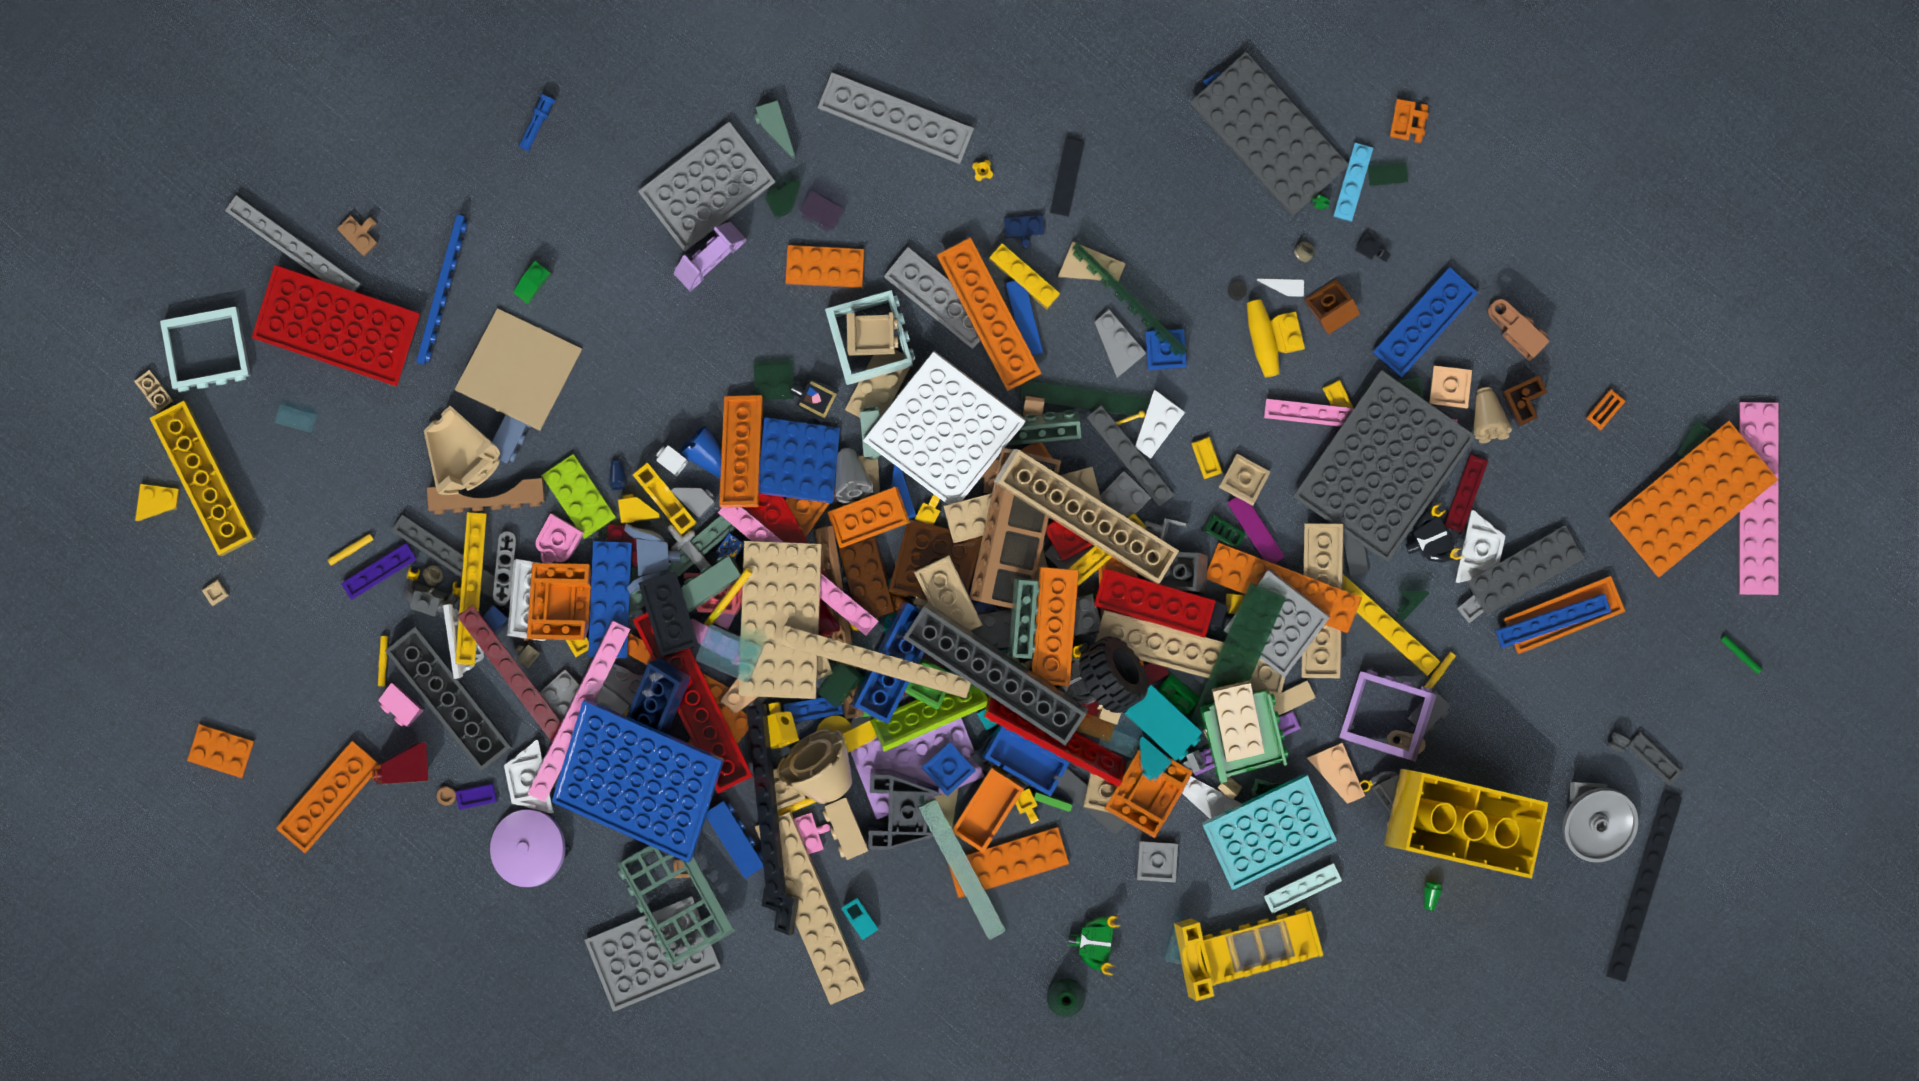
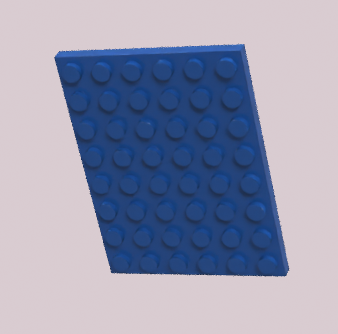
M584 699L552 803L689 863L692 861L724 759L600 704Z

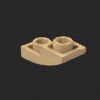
M150 369L134 380L157 412L173 401Z

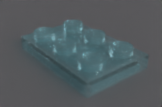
M710 624L695 660L749 683L764 647Z

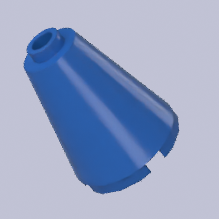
M704 425L695 432V436L690 437L680 449V454L720 478L722 448L710 430Z

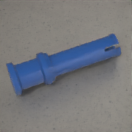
M540 94L541 98L538 105L532 110L534 115L518 147L528 152L544 119L549 117L548 113L552 104L556 103L554 99Z

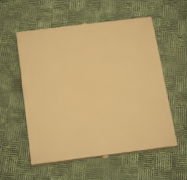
M497 308L455 390L495 409L496 412L500 411L540 431L580 356L582 348L542 330L541 327L533 326Z

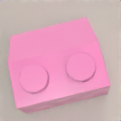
M391 683L378 700L382 703L380 707L387 714L391 712L395 715L394 720L402 727L404 725L409 727L424 711L415 700L395 683Z

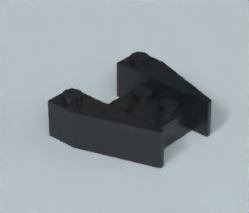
M871 769L870 793L889 794L888 825H869L868 850H890L937 836V827H927L928 795H939V787L891 769Z

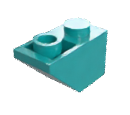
M858 897L841 908L862 940L879 930Z

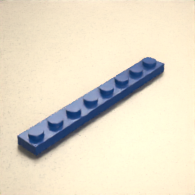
M456 215L416 361L421 365L426 366V363L431 360L433 351H430L432 343L435 344L438 335L435 330L437 325L441 324L443 314H440L442 306L445 307L448 296L445 295L446 290L451 287L453 277H450L452 269H456L458 259L455 257L457 251H461L463 240H460L462 232L465 233L467 230L468 222H466V218L462 215Z

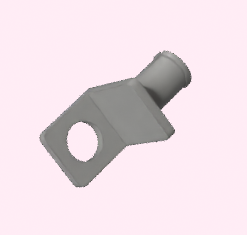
M1166 518L1162 525L1148 521L1144 524L1146 527L1152 528H1146L1145 530L1159 536L1164 542L1169 524L1188 528L1187 523Z

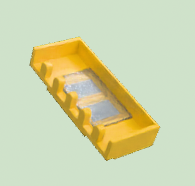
M1306 908L1296 910L1295 915L1288 916L1287 913L1277 915V920L1269 921V918L1257 921L1258 925L1250 926V923L1239 926L1240 930L1233 932L1230 928L1220 931L1221 935L1213 937V933L1204 935L1203 942L1201 943V953L1206 971L1211 977L1212 986L1323 956L1312 912L1310 910L1306 911Z

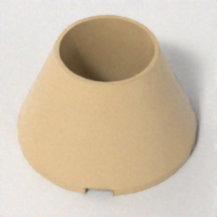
M824 729L806 736L790 749L792 752L786 759L783 757L777 769L779 780L784 785L820 804H828L839 799L849 790L852 784L846 740L839 730L831 732L830 729Z

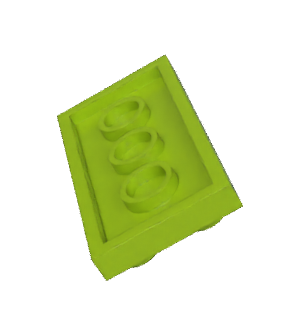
M574 454L541 475L576 528L585 532L582 536L584 539L616 519V516Z

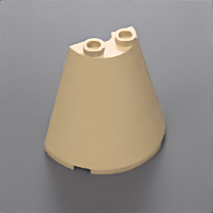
M449 406L441 414L442 418L440 420L432 421L424 430L438 494L455 495L459 493V490L466 488L468 491L477 487L493 474L500 462L498 459L500 451L497 446L452 406Z

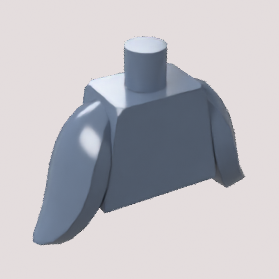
M626 523L624 530L628 535L636 538L639 578L632 581L627 587L629 594L640 589L639 582L666 574L669 571V562H680V550L668 551V543L665 542L664 537L659 533L633 527Z

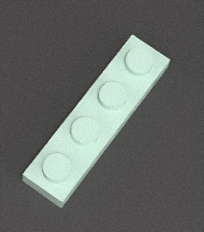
M1334 863L1265 895L1264 898L1273 914L1342 880Z

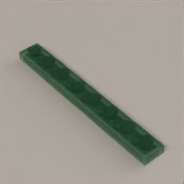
M1078 242L1072 247L1074 251L1072 255L1079 262L1083 260L1088 265L1086 269L1092 275L1097 274L1101 278V284L1107 289L1110 287L1115 292L1113 295L1120 302L1124 300L1129 305L1127 309L1134 316L1138 314L1142 318L1141 323L1147 329L1152 328L1156 332L1155 336L1162 343L1166 341L1170 345L1168 349L1175 356L1179 354L1182 357L1187 352V349Z

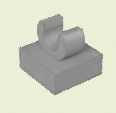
M1199 750L1186 755L1188 761L1181 763V765L1188 769L1192 768L1193 773L1206 768Z

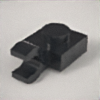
M1366 233L1355 250L1370 260L1376 256L1384 262H1387L1391 255L1380 249L1381 242Z

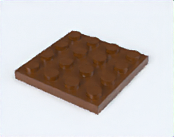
M909 519L910 523L906 525L889 592L928 601L914 572L949 555L968 593L982 537L953 543L950 529Z

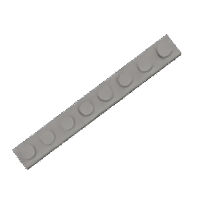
M238 195L233 198L225 210L321 280L353 291H357L360 287V282Z

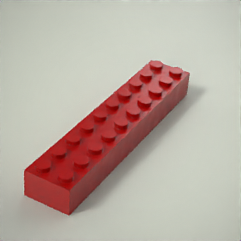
M648 613L633 619L652 660L661 658L691 677L677 711L694 746L724 759L715 787L717 793L719 794L754 777L691 648L661 657Z

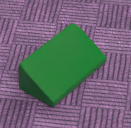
M1171 674L1157 690L1185 716L1201 699L1174 674Z

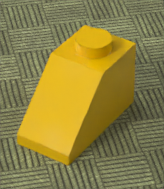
M633 494L624 495L622 499L618 500L622 524L660 518L658 512L638 497H634Z

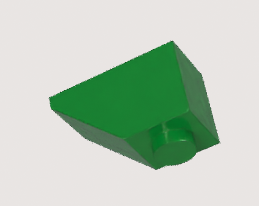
M534 261L522 276L513 293L529 305L552 274Z

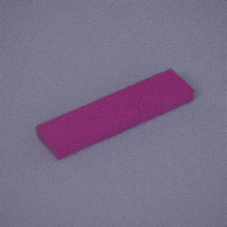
M1237 497L1227 503L1263 560L1275 564L1285 557L1252 505Z

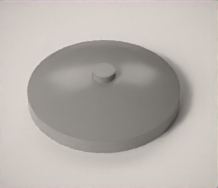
M1612 788L1592 789L1580 795L1568 808L1563 820V837L1570 850L1579 858L1589 862L1609 861L1622 854L1633 842L1638 830V814L1634 804L1620 791Z

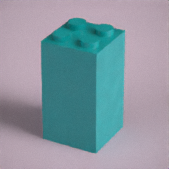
M1152 685L1148 687L1146 697L1124 713L1126 717L1174 761L1177 759L1182 760L1189 753L1186 749L1190 745L1195 746L1202 739L1199 736L1202 732Z

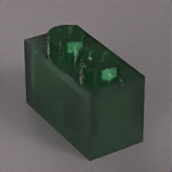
M838 663L832 669L833 674L821 683V689L818 692L834 707L842 706L864 678L854 667L845 663Z

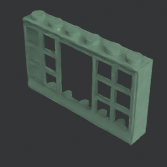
M649 845L617 863L620 867L617 871L623 880H627L629 885L626 887L631 896H636L638 902L635 904L641 913H645L647 917L645 922L649 929H654L656 933L654 939L659 946H663L665 959L668 963L672 962L676 966L735 932V929L730 924L725 911L721 908L715 893L710 888L708 880L703 875L694 857L689 863L681 860L684 867L671 873L665 861L674 856L669 854L662 857L659 849ZM655 851L659 860L647 867L643 858ZM640 861L643 870L631 876L627 867ZM662 864L668 876L655 882L650 870ZM687 870L703 900L658 925L642 895ZM646 873L652 885L639 891L634 879ZM705 903L711 916L698 922L692 910ZM689 913L695 925L682 931L676 919ZM714 919L720 931L707 938L701 926ZM673 922L679 934L666 941L660 929ZM698 929L704 941L691 947L685 935ZM682 938L688 950L675 957L669 944Z

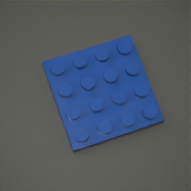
M764 418L759 494L832 504L840 428Z

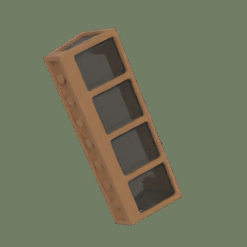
M1002 448L996 477L1013 450ZM1025 453L1056 474L1059 473L1060 460ZM995 483L970 599L1012 608L1014 578L1034 580L1036 578L1049 517Z

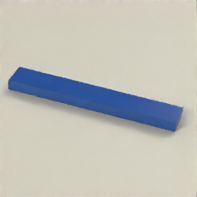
M1602 594L1495 630L1502 649L1609 613L1611 609L1606 595Z

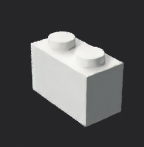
M670 446L662 447L656 455L658 457L656 461L676 477L688 463L687 459Z

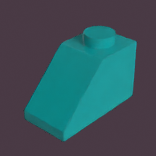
M1142 736L1139 740L1142 775L1149 781L1152 779L1156 782L1171 765L1172 761Z

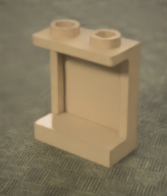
M889 312V315L855 316V313H847L848 355L895 354V348H898V336H894V329H898V318H894L893 312Z

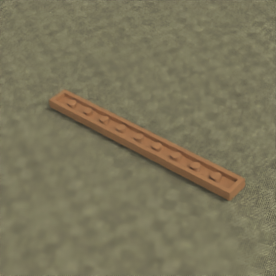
M833 526L815 529L817 544H822L821 567L828 580L843 591ZM827 604V609L840 626V631L834 632L832 639L852 645L849 622ZM836 661L845 719L864 716L862 711L850 705L859 688L856 667Z

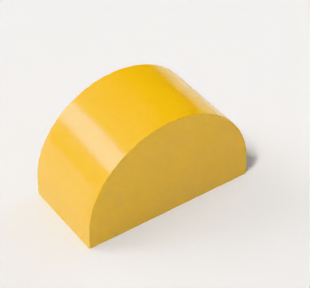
M1400 769L1384 846L1532 879L1548 802L1422 772Z

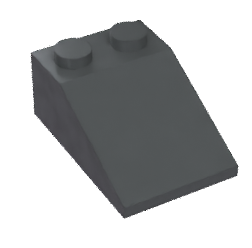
M1178 552L1161 580L1160 585L1187 593L1205 594L1208 556L1201 553Z

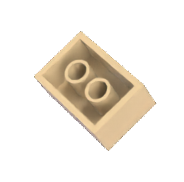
M847 797L824 806L826 809L823 811L824 817L827 822L831 821L833 826L830 829L834 840L838 839L841 845L838 847L841 857H846L849 860L869 851Z

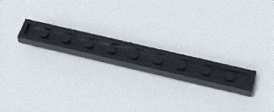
M766 704L746 706L767 899L786 897Z
M1665 792L1662 793L1608 967L1607 977L1626 982L1682 801L1681 797Z

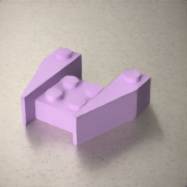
M731 222L715 227L714 231L717 238L712 237L706 243L707 247L703 251L698 250L692 256V261L684 255L679 264L674 268V275L690 292L729 253H734L747 241Z

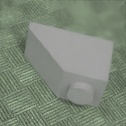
M673 488L671 490L699 519L715 504L712 500L715 496L708 489L703 491L701 488Z

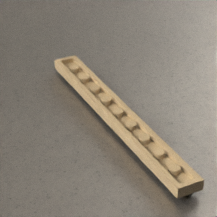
M788 626L784 627L780 641L782 646L963 698H967L971 684L963 677Z

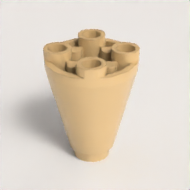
M1491 387L1477 390L1473 429L1475 438L1479 439V443H1488L1491 441L1490 439L1495 438L1499 440L1509 438L1512 427L1495 392H1493Z

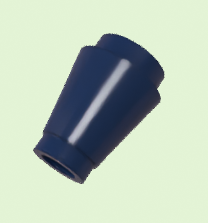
M622 461L611 462L608 485L611 486V490L626 489L627 479Z

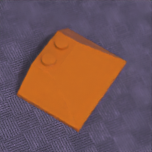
M532 563L527 639L585 640L590 626L591 571L589 564Z
M1138 750L1123 776V782L1119 787L1117 786L1105 810L1155 838L1181 796L1193 771L1170 759L1172 761L1171 765L1156 782L1152 779L1149 781L1142 775L1140 751Z

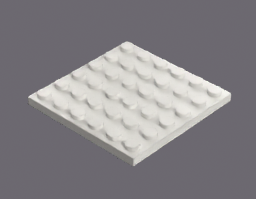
M933 351L863 441L950 505L961 502L1001 453L1002 448L1006 447L1026 422V419L937 352Z

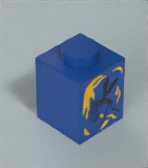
M729 533L716 551L719 554L717 558L719 559L726 555V557L731 556L736 559L743 550L744 543Z

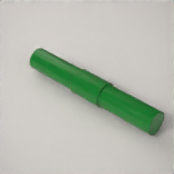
M1725 635L1720 640L1756 674L1762 671V668L1728 636Z

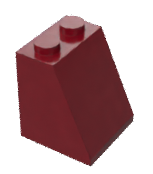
M426 742L415 743L375 765V769L372 770V779L376 781V785L428 781Z

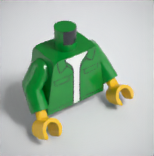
M1118 915L1094 918L1086 922L1085 927L1081 928V935L1069 933L1068 945L1079 946L1078 954L1081 955L1083 962L1092 969L1111 976L1113 974L1109 973L1108 969L1110 966L1115 967L1114 964L1109 963L1113 928L1121 926L1115 924V918H1120Z

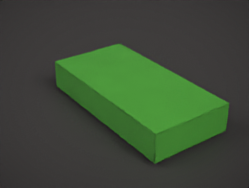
M1037 790L1034 796L1036 801L1068 812L1071 811L1073 805L1069 801L1048 796Z

